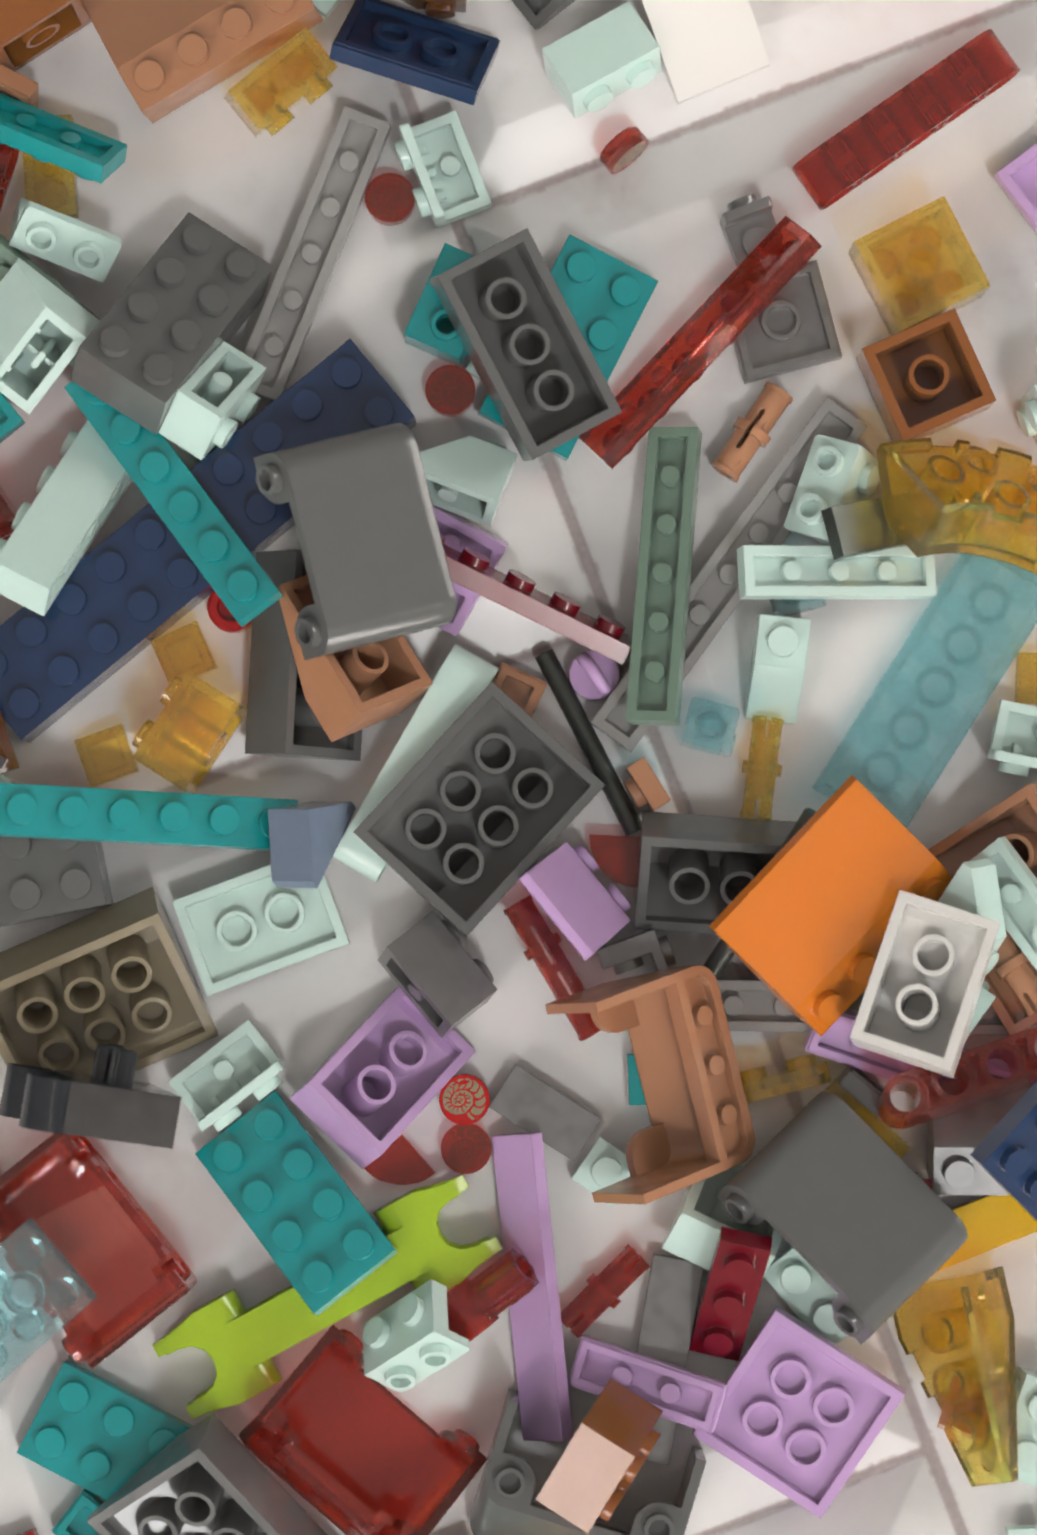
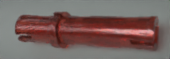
M531 895L503 910L526 947L523 954L527 961L533 959L556 1000L569 996L557 974L558 972L562 975L572 994L586 990L558 944L562 941L558 932H551L534 904ZM531 926H533L543 946L552 958L553 964L550 963L549 959L544 953V950L542 949L541 945L538 943L536 937L531 931ZM590 1013L565 1014L578 1034L580 1041L601 1031L594 1024Z

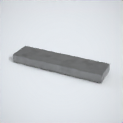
M653 1253L636 1352L686 1368L703 1271L702 1267L683 1258ZM659 1417L653 1429L661 1433L645 1461L664 1465L670 1464L677 1422Z

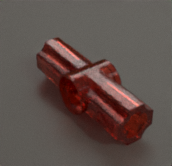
M512 1248L474 1278L470 1279L467 1277L462 1283L448 1291L449 1330L467 1338L470 1342L499 1319L498 1314L531 1292L539 1281L535 1275L534 1268L526 1257Z

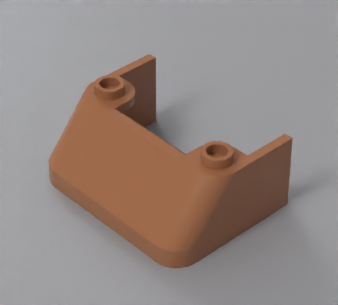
M701 965L681 966L609 981L545 1004L547 1014L590 1013L594 1024L606 1033H620L628 1030L651 1126L635 1132L626 1148V1160L630 1177L592 1192L594 1203L648 1204L738 1166L749 1159L755 1146V1133L719 985L710 969Z

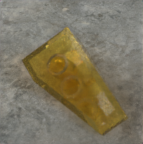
M1003 1266L928 1280L893 1314L898 1339L906 1355H914L926 1379L920 1384L927 1398L935 1397L941 1411L944 1409L948 1417L944 1432L971 1486L1017 1481L1015 1324Z

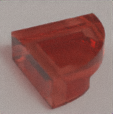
M589 834L591 853L599 868L617 883L637 888L640 837Z
M403 1134L379 1158L364 1168L376 1179L397 1185L419 1183L436 1172Z

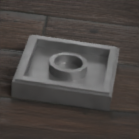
M817 260L719 286L744 384L842 358Z

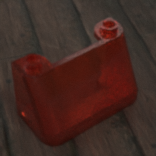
M332 1325L240 1431L239 1437L253 1455L344 1534L429 1535L488 1458L479 1451L480 1446L478 1442L467 1432L456 1429L454 1432L442 1430L440 1433H437L383 1385L364 1376V1369L362 1368L364 1366L363 1343L346 1329L339 1330Z

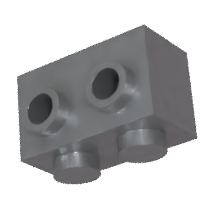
M432 911L388 945L379 957L378 962L439 1036L443 1038L486 1004L498 989L493 984L494 978L488 967L477 958L472 959L460 945L462 942L461 937L454 926L445 919L440 920Z

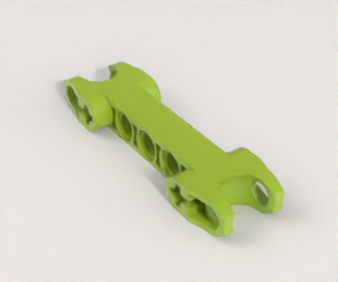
M461 1173L429 1186L415 1188L374 1211L373 1214L380 1227L398 1253L320 1315L316 1316L313 1314L292 1285L248 1309H245L236 1290L231 1289L197 1307L177 1327L156 1340L152 1346L158 1357L169 1355L179 1349L195 1347L205 1350L214 1360L217 1372L215 1381L207 1390L198 1394L195 1399L188 1402V1405L185 1406L190 1417L194 1419L218 1409L241 1404L277 1384L283 1377L272 1357L408 1282H411L414 1289H417L432 1279L445 1285L447 1290L462 1283L483 1262L502 1250L503 1246L496 1234L484 1237L474 1243L460 1245L450 1242L441 1233L438 1223L440 1210L450 1200L456 1198L469 1188L464 1174Z

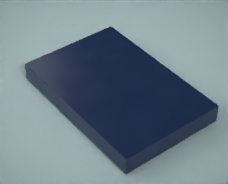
M355 0L332 43L329 59L474 106L496 58L500 40L380 0Z

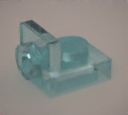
M698 697L692 698L679 745L726 758L730 757L737 736L734 734L740 714L739 709Z

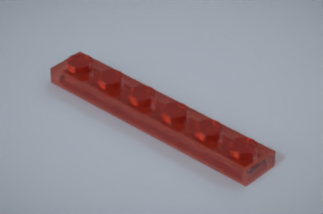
M785 216L615 397L622 413L584 432L579 436V439L613 469L623 457L633 450L638 441L654 424L667 414L670 407L685 391L701 378L704 371L738 338L739 334L772 302L773 298L795 274L807 265L811 257L822 247L809 232Z

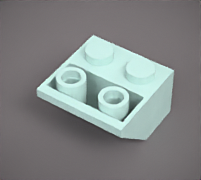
M20 258L16 260L0 282V392L30 414L76 355L78 347L100 320Z

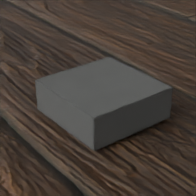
M847 1066L838 1076V1084L875 1116L878 1117L889 1105L888 1093L861 1070Z

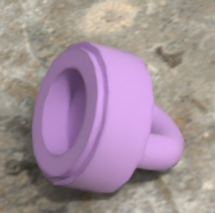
M593 650L580 653L573 660L569 670V682L574 691L580 697L588 700H600L609 696L616 688L619 680V668L616 662Z

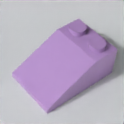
M565 842L524 874L519 881L581 958L587 960L631 921L624 913L631 905L613 883L607 888L601 885L593 875V872L599 868V865L581 844L572 849Z
M398 986L290 1097V1100L363 1169L389 1148L476 1051L454 1029L441 1038Z

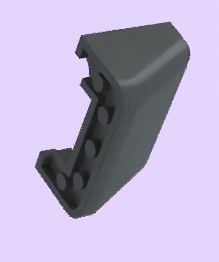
M403 423L379 426L266 453L253 458L256 468V482L260 492L273 504L289 502L315 603L305 606L300 610L295 624V636L301 646L304 660L416 633L452 622L456 615V595L415 436L408 426Z
M826 1091L818 1093L716 1194L723 1202L727 1214L733 1220L740 1224L747 1223L756 1226L766 1219L838 1293L831 1303L835 1324L843 1333L854 1337L860 1344L869 1339L968 1238L963 1222L846 1102L837 1095Z

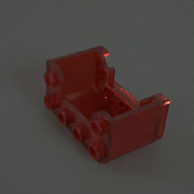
M54 1133L0 1176V1243L4 1242L9 1249L5 1256L13 1269L21 1277L24 1278L29 1274L41 1291L37 1293V1297L49 1314L54 1318L58 1315L64 1318L66 1323L63 1325V1329L67 1336L61 1342L69 1355L78 1364L86 1361L91 1369L96 1367L196 1285L197 1279L190 1267L87 1137Z

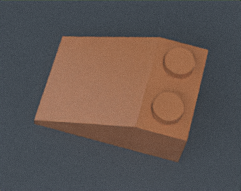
M308 575L283 583L277 588L283 595L279 602L305 700L331 742L404 712L433 684L404 636L304 660L301 646L295 636V624L300 610L305 606L315 604Z

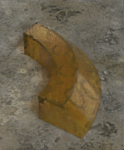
M931 438L899 440L879 445L876 455L886 523L917 558L944 553L969 554L1000 560L1037 575V467L1031 465L1032 456L998 447L993 454L982 447L971 446L970 441L957 439L953 447L933 446Z

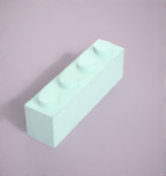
M88 420L80 432L72 430L68 434L60 450L59 456L62 459L57 467L54 468L49 465L44 470L36 487L37 497L32 504L25 501L19 508L12 523L14 531L8 541L0 538V594L42 616H45L132 481L131 477Z

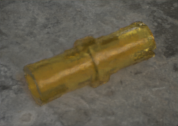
M752 717L748 760L743 761L742 772L746 773L742 810L739 815L742 818L752 819L755 816L756 800L758 799L757 819L772 820L776 777H781L782 765L778 764L782 727L784 726V720L771 718V721H769L768 737L765 738L767 717Z

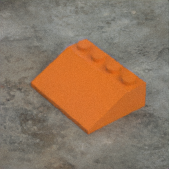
M851 775L709 927L789 1011L818 1035L822 1036L866 990L899 890L938 902L953 877L937 858Z

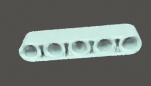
M454 645L434 678L433 684L427 690L343 835L333 855L334 859L372 881H378L387 864L353 832L485 688L493 682L500 668L462 646Z

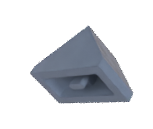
M311 801L268 809L272 882L276 887L318 888L356 810L352 802Z

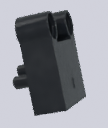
M108 1043L96 1046L92 1075L8 1063L0 1104V1115L20 1119V1127L37 1131L173 1149L181 1097L151 1083L134 1081L138 1053L135 1050L125 1049L123 1045Z

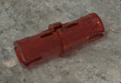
M628 1243L625 1249L598 1276L593 1273L586 1280L589 1285L561 1312L562 1323L567 1328L569 1327L570 1331L577 1338H580L583 1335L582 1333L609 1306L615 1309L621 1303L618 1297L651 1266Z

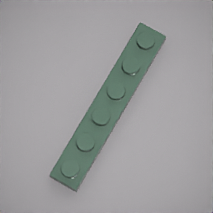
M649 426L625 718L630 725H680L702 432L699 427Z

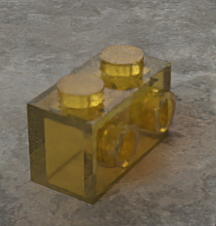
M305 27L229 89L224 99L255 137L265 130L271 136H274L295 118L290 109L305 98L311 105L333 87L328 78L333 75L338 66L333 60L329 59L330 56Z

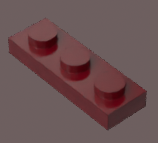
M721 1227L692 1329L689 1351L739 1361L771 1253L772 1237Z

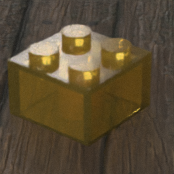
M945 196L854 241L848 252L890 336L953 308L958 310L983 297L991 286Z
M188 671L183 680L175 676L164 691L160 702L166 706L156 722L150 719L146 720L136 734L132 745L138 749L132 758L181 790L195 794L246 716L247 709Z

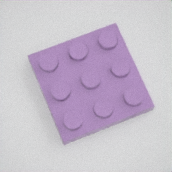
M775 1306L725 1380L729 1384L714 1433L709 1434L693 1428L692 1435L821 1519L905 1396V1389L783 1309Z

